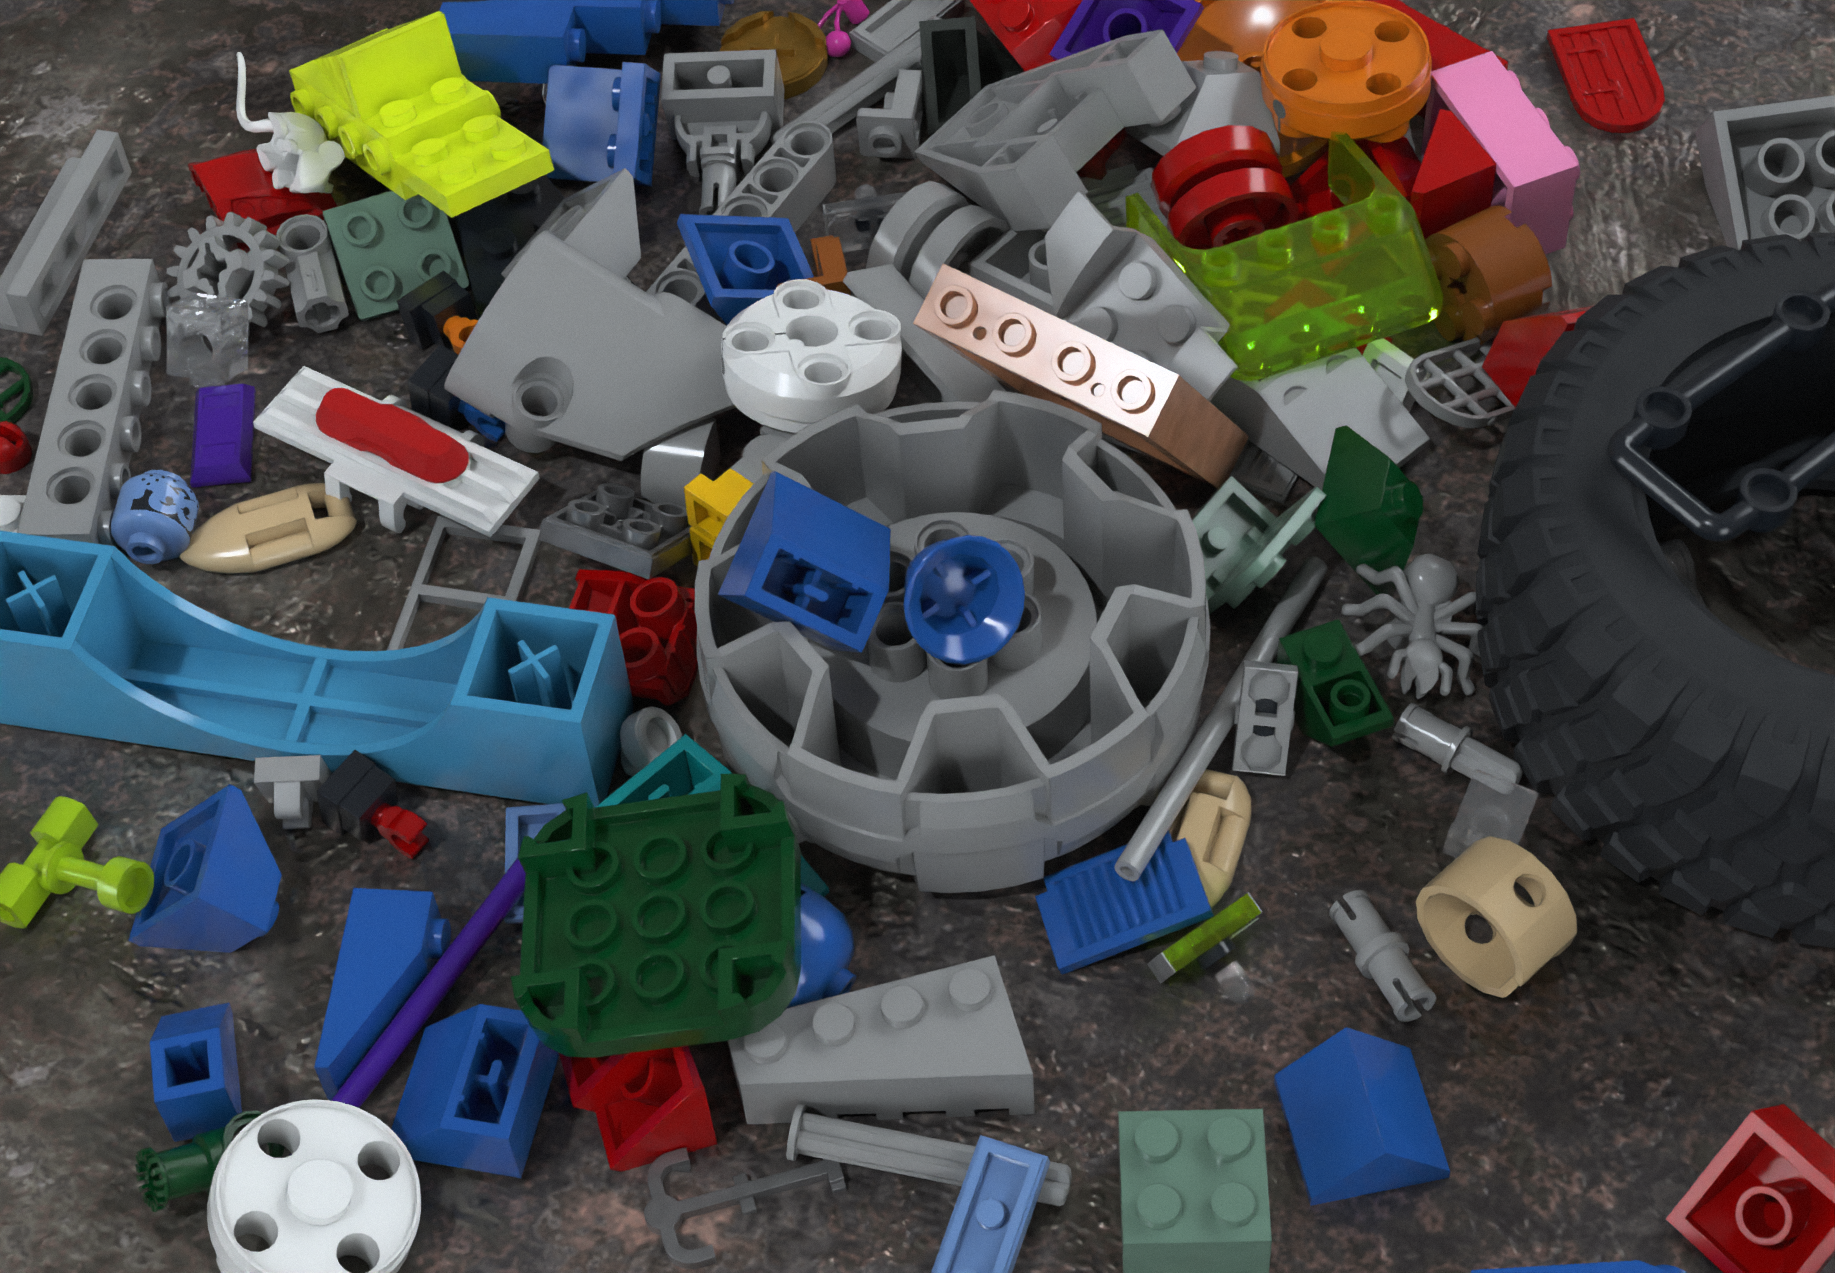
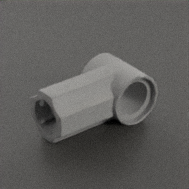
M305 214L289 218L280 225L276 236L282 241L278 246L280 253L289 259V263L284 267L287 279L289 280L298 324L300 327L313 329L317 333L337 329L340 321L347 317L349 313L339 275V265L328 227L324 220L314 215Z

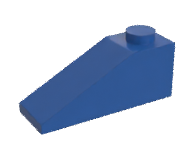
M353 888L314 1066L326 1097L330 1101L428 975L438 959L441 958L450 946V921L447 918H441L433 892Z

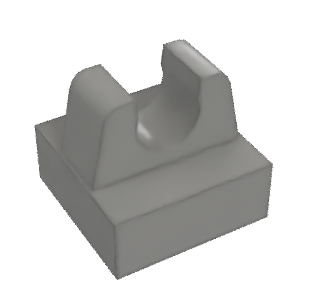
M321 755L255 758L254 784L268 803H274L275 818L283 819V829L311 828L313 802L318 801L316 791L332 775Z

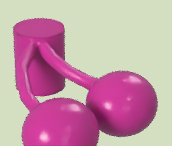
M837 0V4L828 10L817 24L821 29L827 19L836 12L834 21L835 31L830 32L826 36V48L829 56L835 58L842 57L850 50L851 39L846 32L840 30V18L843 11L852 24L864 21L869 15V10L862 0Z

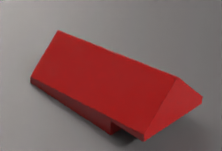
M688 1046L594 1058L569 1057L559 1053L573 1107L596 1113L610 1170L623 1172L651 1164L662 1154L685 1147L687 1153L717 1145L706 1092Z

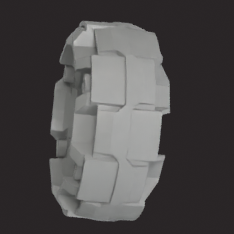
M993 390L989 398L983 403L960 401L923 403L893 408L875 414L867 413L859 404H856L805 427L780 443L761 459L763 476L742 496L727 517L714 542L709 559L698 562L695 580L697 661L705 704L710 720L718 731L729 771L732 774H746L751 785L772 793L779 801H784L796 831L798 843L806 840L853 862L883 871L912 875L920 892H980L1017 886L1042 879L1045 861L1071 852L1099 837L1140 805L1152 806L1194 739L1200 715L1202 690L1208 668L1210 646V619L1206 597L1204 559L1197 531L1188 510H1176L1164 491L1146 471L1122 451L1102 440V423L1080 412L1047 400L1000 390ZM776 471L891 529L889 591L862 653L832 650L801 635L790 621L774 622L718 595L771 472ZM964 535L983 536L998 542L1017 562L1023 577L1025 590L1023 614L1019 626L1009 642L995 655L980 662L965 665L947 663L932 657L922 649L909 631L903 606L907 568L918 553L935 542Z

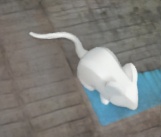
M237 52V118L240 125L246 131L274 133L270 142L257 146V153L262 167L265 171H273L272 182L274 188L282 189L287 187L293 193H332L334 185L329 183L328 180L331 172L338 168L345 158L341 145L334 141H328L321 125L311 117L301 113L269 112V119L250 121L245 109V60L243 54Z

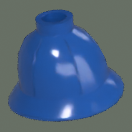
M975 535L944 539L924 548L909 563L905 576V597L903 603L905 620L913 638L932 657L947 663L961 665L980 662L1000 651L1009 642L1019 626L1025 600L1023 577L1017 562L998 542Z

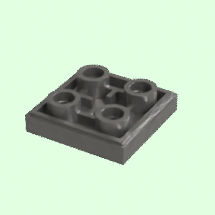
M604 483L599 485L597 490L580 499L570 501L568 506L544 518L541 523L539 540L640 577L651 579L692 553L689 528L692 526L688 524L686 508L679 504L671 502L653 504L634 497V491L625 485Z

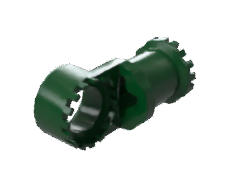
M257 1110L244 1111L234 1116L225 1127L196 1134L193 1137L192 1143L160 1152L154 1151L151 1147L137 1151L135 1161L137 1162L135 1164L136 1171L138 1173L143 1172V1174L136 1175L137 1181L144 1180L145 1184L139 1186L140 1193L144 1192V1203L151 1207L152 1212H157L167 1208L168 1201L202 1191L209 1195L216 1167L223 1153L232 1142L233 1136L264 1112ZM268 1142L269 1156L281 1158L285 1146L279 1143Z

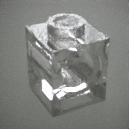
M195 292L166 306L167 375L189 378V383L192 386L202 388L225 385L226 380L248 369V301ZM203 335L209 339L213 352L206 347Z

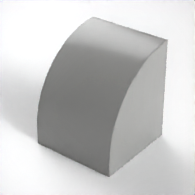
M710 417L690 425L644 448L641 467L642 500L654 504L658 502H671L686 508L683 487L700 473L713 480L722 457L715 418Z

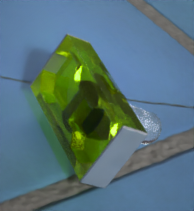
M1248 892L1161 952L1147 965L1160 983L1194 960L1204 971L1236 948L1231 939L1257 921L1259 918L1254 921L1252 920L1261 914L1262 910ZM1237 960L1214 975L1235 1003L1245 1004L1253 999L1255 986Z

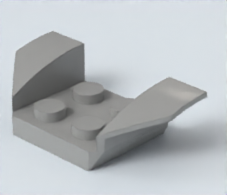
M1078 191L1045 235L1047 268L1055 316L1064 318V321L1180 375L1210 402L1225 381L1238 368L1235 362L1218 345V341L1226 334L1230 324L1153 238L1133 228L1112 226L1083 192Z

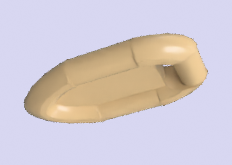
M325 483L297 485L236 503L212 516L193 532L189 546L179 557L189 566L207 572L226 574L258 572L317 555L342 542L353 531L357 519L355 518L350 499L344 497L340 500L334 496L326 495ZM327 508L329 517L315 519L313 509Z
M1206 769L1169 828L1173 842L1186 838L1212 908L1218 903L1233 881L1250 826L1251 797L1245 783L1237 775L1234 776Z

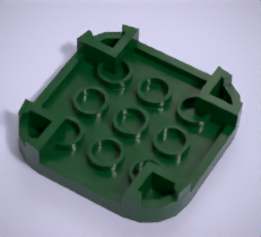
M721 774L720 790L603 807H594L586 792L563 799L562 803L566 810L546 823L534 839L529 836L523 837L518 855V860L526 873L520 975L511 976L515 1001L531 1029L544 1046L569 1057L594 1058L733 1040L762 1030L782 1015L796 995L801 974V851L796 831L784 801H779L772 793L751 785L746 774Z

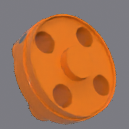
M1333 0L1313 4L1293 12L1281 20L1269 33L1261 58V92L1266 106L1274 115L1275 128L1285 136L1293 138L1312 136L1331 141L1368 139L1379 143L1400 139L1407 133L1410 119L1422 109L1430 94L1432 59L1429 43L1422 28L1411 17L1395 8L1376 2Z

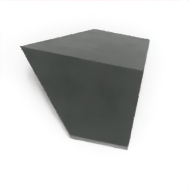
M976 17L919 21L928 135H933L986 85L1025 72L1003 43Z

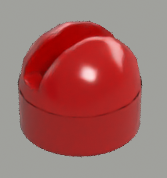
M2 421L0 422V474H10L19 471L27 465L32 456V448L26 434L18 425Z

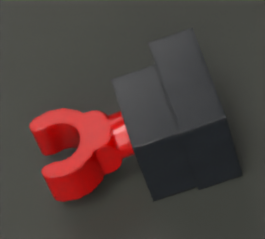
M356 750L348 756L316 791L322 822L340 835L347 831L363 842L376 827L379 833L396 850L410 859H413L429 841V838L421 833L428 824L417 814L395 806L398 803L395 779L376 767L373 761Z

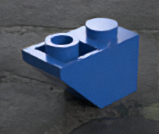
M230 1003L161 1016L150 1039L154 1103L174 1142L191 1139L196 1134L225 1127L234 1116L242 1113L233 1012Z

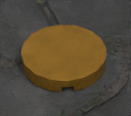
M761 11L738 20L725 31L721 39L722 47L718 51L776 49L785 89L784 99L807 92L821 80L828 66L826 36L817 23L801 14L788 11V17H774V11Z

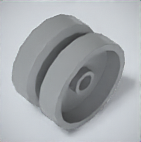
M927 181L914 186L901 197L884 218L871 244L866 268L893 264L925 300L943 263L969 275L968 263L1010 227L1006 220L987 209L976 205H969L964 196L942 183Z

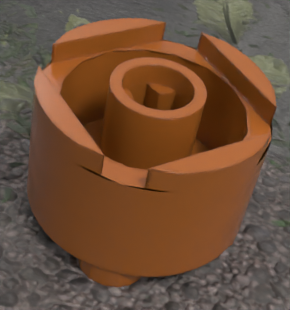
M1491 206L1430 235L1424 241L1421 251L1412 255L1411 267L1416 279L1425 286L1435 308L1434 322L1436 328L1443 338L1448 341H1454L1458 338L1463 341L1478 338L1481 341L1480 344H1483L1497 336L1503 321L1542 315L1549 307L1550 301L1542 303L1543 291L1552 287L1551 271L1544 250L1526 223L1516 228L1504 217L1513 213L1506 207Z

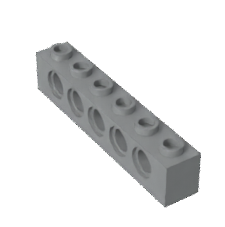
M153 259L83 260L17 533L118 546L111 534V520L121 487L131 478L129 469L132 452H138L140 449V413L142 406H148L151 400L149 372L152 361H158L161 354V336L159 332L161 318L168 317L171 308V298L167 297L166 293L169 290V286L166 282H160Z

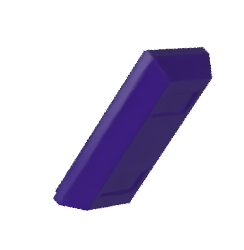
M243 383L202 387L196 391L190 477L191 488L251 482L254 438L253 421L256 395L254 386Z

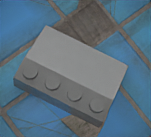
M1835 95L1714 111L1695 132L1705 188L1727 247L1735 248L1738 251L1741 250L1742 240L1782 234L1795 237L1798 241H1806L1809 232L1835 233Z

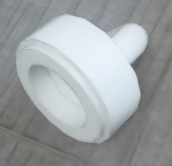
M653 706L644 708L628 716L622 723L620 731L622 746L620 756L621 765L627 775L633 777L682 737L676 721L663 709Z

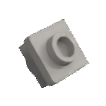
M899 69L895 92H886L884 109L860 108L858 110L856 123L861 155L916 159L917 156L914 151L919 147L926 112L922 70Z

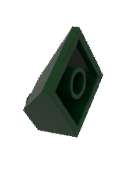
M1347 425L1335 428L1322 488L1326 496L1318 506L1314 526L1355 572L1360 564H1366L1378 572L1393 566H1398L1404 571L1414 547L1419 518L1423 513V496L1418 486L1403 474L1391 458ZM1360 576L1376 595L1388 594L1393 597L1396 590L1393 582L1374 585Z

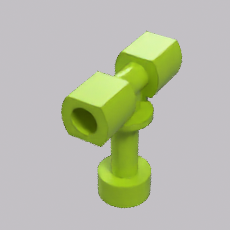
M58 796L55 797L30 832L38 844L23 864L8 863L0 873V922L15 928H26L51 892L60 895L66 894L76 885L97 891L98 899L104 907L134 914L142 910L150 900L154 888V874L147 863L123 856L114 857L105 865L84 860L81 849L99 824L84 804L68 797Z

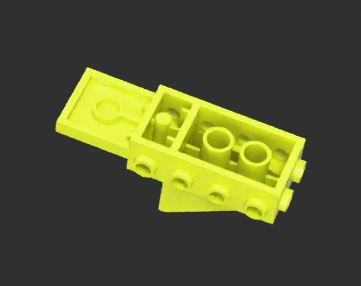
M440 11L391 29L386 28L289 70L295 91L290 93V98L296 113L307 115L317 121L323 128L327 140L341 145L346 158L401 198L407 200L419 194L451 218L554 171L549 149L501 119V112L493 95L488 90L479 88L461 74L446 17Z

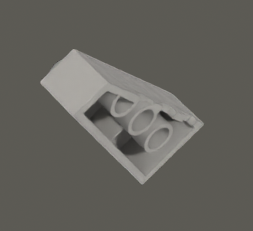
M995 955L786 1008L780 1017L759 1032L727 1040L731 1064L747 1124L791 1123L798 1103L806 1105L807 1113L839 1119L840 1114L872 1113L876 1114V1120L903 1119V1112L946 1111V1117L975 1116V1110L1007 1108H1009V1115L1035 1114L1033 1072Z

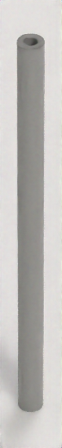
M1311 556L1305 559L1117 860L1114 868L1123 879L1128 881L1139 879L1233 726L1236 705L1240 700L1244 660L1272 663L1278 653L1279 638L1289 635L1328 571L1327 565L1320 558Z

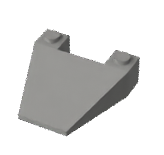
M1163 29L1126 35L986 85L914 152L923 164L978 205L1006 220L1008 226L1013 231L1041 229L1042 232H1048L1078 191H1082L1084 195L1088 193L1077 172L1124 127L1143 124L1159 127L1168 123L1180 113L1181 107L1179 104L1197 87Z

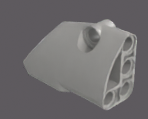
M546 230L534 240L490 301L459 353L444 384L445 390L490 418L496 416L504 421L507 438L517 449L528 453H540L551 448L555 442H559L618 461H623L649 445L690 425L737 408L726 392L721 370V343L726 325L672 293L660 292L654 297ZM529 412H537L543 416H535Z

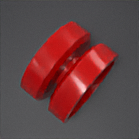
M1227 125L1203 131L1180 142L1161 158L1153 170L1151 188L1159 210L1167 220L1166 229L1174 251L1183 264L1196 269H1206L1221 264H1245L1267 254L1283 242L1297 225L1299 208L1288 182L1282 175L1283 167L1274 144L1266 132L1252 126Z

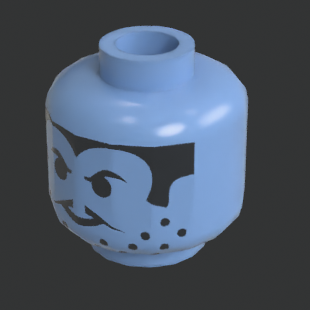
M164 470L147 471L144 474L130 478L121 487L111 520V534L116 543L132 559L140 563L157 564L161 561L177 558L189 546L198 516L199 502L186 481L180 476Z

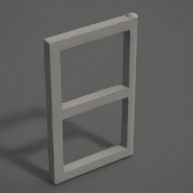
M443 515L438 516L387 650L403 649L421 601L477 610L482 609L487 597L520 602L542 542L539 540L540 530L501 525L491 537H488ZM446 534L523 545L505 596L427 585Z

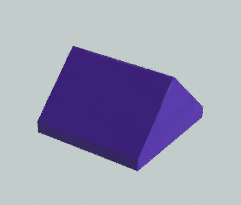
M1082 0L1049 55L1056 61L1126 35L1163 29L1177 53L1204 10V7L1195 0Z

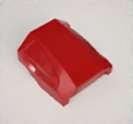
M257 149L242 150L209 161L188 164L193 182L196 187L199 186L201 193L205 192L210 208H212L217 218L224 221L228 212H233L244 219L250 217L267 226L266 231L276 236L280 225L289 218L309 214L324 220L323 211L338 207L331 193H293L287 187L275 189L272 182L273 171L264 170L259 160ZM237 243L238 248L246 253L251 251L246 243Z
M579 569L575 577L578 586L569 609L615 615L632 697L658 699L664 705L671 706L688 696L698 671L695 589L677 586L672 580L664 577L646 579L626 571Z

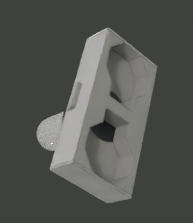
M1244 660L1240 700L1236 705L1234 724L1237 725L1232 758L1233 771L1285 776L1290 732L1293 730L1295 718L1293 708L1298 676L1297 666Z

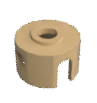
M1489 836L1475 841L1423 887L1416 899L1417 919L1427 941L1440 959L1466 983L1483 993L1501 998L1507 997L1519 985L1520 987L1523 986L1548 961L1561 954L1571 944L1577 934L1576 913L1567 892L1554 874L1531 852L1506 839ZM1514 882H1517L1528 891L1534 905L1525 901L1516 892ZM1477 914L1488 922L1493 931L1490 942L1480 944L1468 938L1465 931V922L1469 915Z

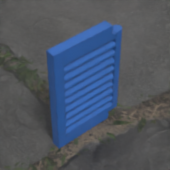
M1168 830L1136 881L1123 879L1114 868L1127 844L1043 877L1047 892L1039 894L1035 898L1058 970L1062 975L1214 916L1186 838L1173 842Z

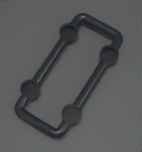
M1835 281L1824 285L1814 293L1793 290L1782 294L1776 301L1770 324L1677 389L1656 386L1644 390L1637 398L1632 420L1618 429L1610 438L1607 453L1613 466L1700 537L1715 542L1729 541L1740 536L1748 529L1759 533H1767L1784 525L1790 518L1797 493L1835 466V431L1780 471L1759 468L1748 472L1741 480L1735 504L1721 514L1713 512L1642 455L1638 449L1642 446L1656 450L1671 447L1685 436L1693 410L1778 350L1783 348L1791 352H1803L1817 344L1823 337L1830 314L1835 311Z

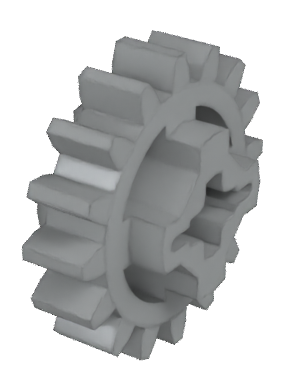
M228 212L224 221L212 215L206 218L205 232H201L193 227L187 230L192 243L188 248L179 245L175 246L173 251L182 259L179 266L167 268L166 274L176 278L177 285L171 287L166 293L167 297L180 303L175 309L174 314L176 317L189 322L188 328L206 337L210 335L224 342L228 341L231 333L245 339L249 337L250 322L262 327L268 324L264 314V310L268 306L280 309L282 303L274 296L276 288L287 287L289 280L278 275V269L288 264L289 259L287 256L276 251L282 241L279 237L266 231L267 226L250 217L244 219L233 212ZM237 243H246L251 251L246 253L238 248ZM209 301V303L217 306L218 312L210 311L205 302Z

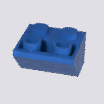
M776 471L771 472L718 595L774 622L790 621L801 635L832 650L862 653L889 591L891 529Z
M478 1004L425 1027L391 1130L404 1143L413 1160L521 1178L559 1054L544 1046L531 1029L521 1010Z

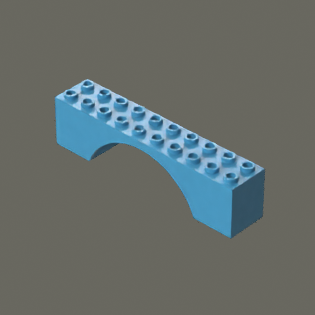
M0 531L1 724L255 761V758L321 755L333 773L356 750L373 761L376 767L394 778L395 782L544 804L562 803L563 799L586 792L594 807L606 799L622 747L620 740L622 723L628 716L632 715L634 708L616 617L613 614L487 597L481 611L467 625L455 633L431 643L386 651L329 649L272 637L247 629L203 610L153 580L135 566L115 546Z

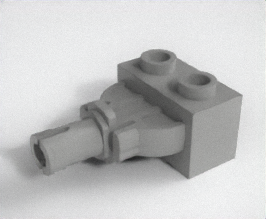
M776 49L664 54L661 103L671 139L678 140L681 148L687 155L686 165L689 175L700 177V167L702 168V198L699 215H713L736 188V182L740 181L741 176L739 169L740 157L744 175H747L754 167L755 157L764 149L770 136L783 127L785 89Z

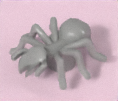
M1424 554L1416 556L1404 571L1398 566H1393L1378 572L1366 564H1360L1356 568V572L1374 585L1393 582L1401 601L1398 602L1388 594H1378L1362 604L1347 603L1342 606L1341 613L1347 616H1365L1376 609L1382 608L1388 609L1391 612L1383 626L1364 641L1354 645L1359 656L1371 652L1383 641L1388 640L1396 651L1391 656L1387 676L1390 679H1394L1398 674L1401 663L1402 692L1406 694L1411 687L1412 680H1414L1416 698L1419 699L1434 687L1438 680L1439 672L1442 674L1440 694L1447 696L1450 693L1453 671L1447 663L1442 661V650L1454 655L1459 660L1456 679L1464 694L1471 696L1475 692V687L1470 679V672L1474 661L1473 654L1480 658L1477 633L1483 626L1477 623L1451 622L1452 616L1462 610L1466 615L1476 614V592H1468L1455 601H1450L1456 594L1460 582L1451 562L1434 554ZM1441 635L1471 636L1469 649Z

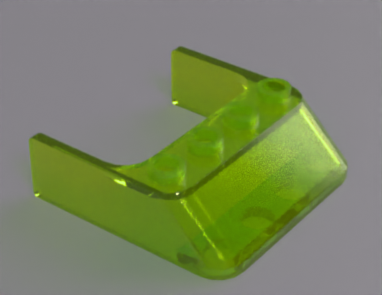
M1331 131L1328 157V185L1345 205L1344 207L1322 212L1316 216L1276 229L1266 230L1261 234L1221 247L1199 250L1183 246L1167 230L1139 193L1128 195L1125 198L1126 228H1133L1153 238L1202 295L1230 324L1226 334L1218 341V345L1238 366L1230 376L1233 379L1242 381L1263 379L1427 324L1435 320L1442 312L1443 292L1416 212L1412 205L1346 132Z

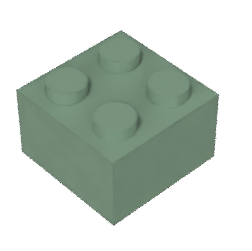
M1263 1108L1118 1111L1123 1273H1269L1272 1236Z

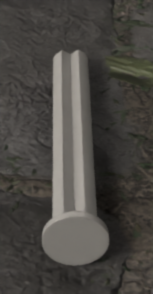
M933 15L927 20H939L942 18ZM920 31L773 133L770 138L772 145L786 129L801 121L822 123L829 128L831 133H834L854 119L860 108L871 107L885 97L886 92L895 90L899 69L922 70Z
M798 1103L790 1126L786 1157L787 1160L795 1161L798 1154L962 1187L976 1146L807 1113L806 1105ZM1050 1161L1037 1202L1056 1206L1065 1204L1072 1178L1071 1168L1068 1165Z

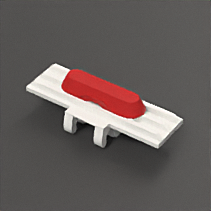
M303 366L253 421L254 428L331 463L324 472L326 495L334 496L340 500L348 497L350 502H352V495L349 490L352 487L377 499L382 526L396 533H401L406 526L403 513L405 506L408 504L419 510L426 507L491 537L540 479L537 471L484 448L483 436L474 431L467 430L461 433L408 409L405 400L389 395L383 401L378 400L306 366Z

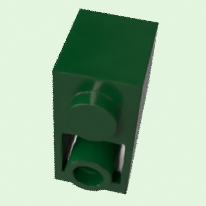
M1339 619L1279 638L1277 664L1295 665L1298 669L1293 710L1295 711L1294 719L1303 734L1330 746H1335L1393 726L1394 717Z

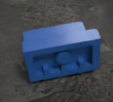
M623 62L622 70L552 65L549 68L542 145L549 149L554 171L546 174L549 179L596 183L626 168L633 176L634 186L652 187L661 73L645 63Z

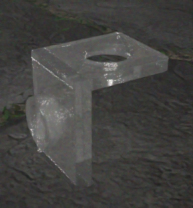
M1476 769L1455 821L1450 826L1442 853L1457 858L1475 841L1489 836L1510 840L1519 845L1538 793Z

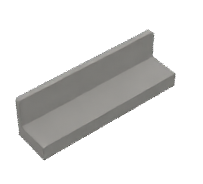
M97 129L81 158H68L0 277V329L40 336L44 334L132 173L117 132Z
M893 264L850 271L846 274L843 282L858 299L874 309L891 313L900 321V339L902 344L901 370L931 403L955 401L983 403L989 398L993 390L1006 391L995 378L913 324L924 299Z

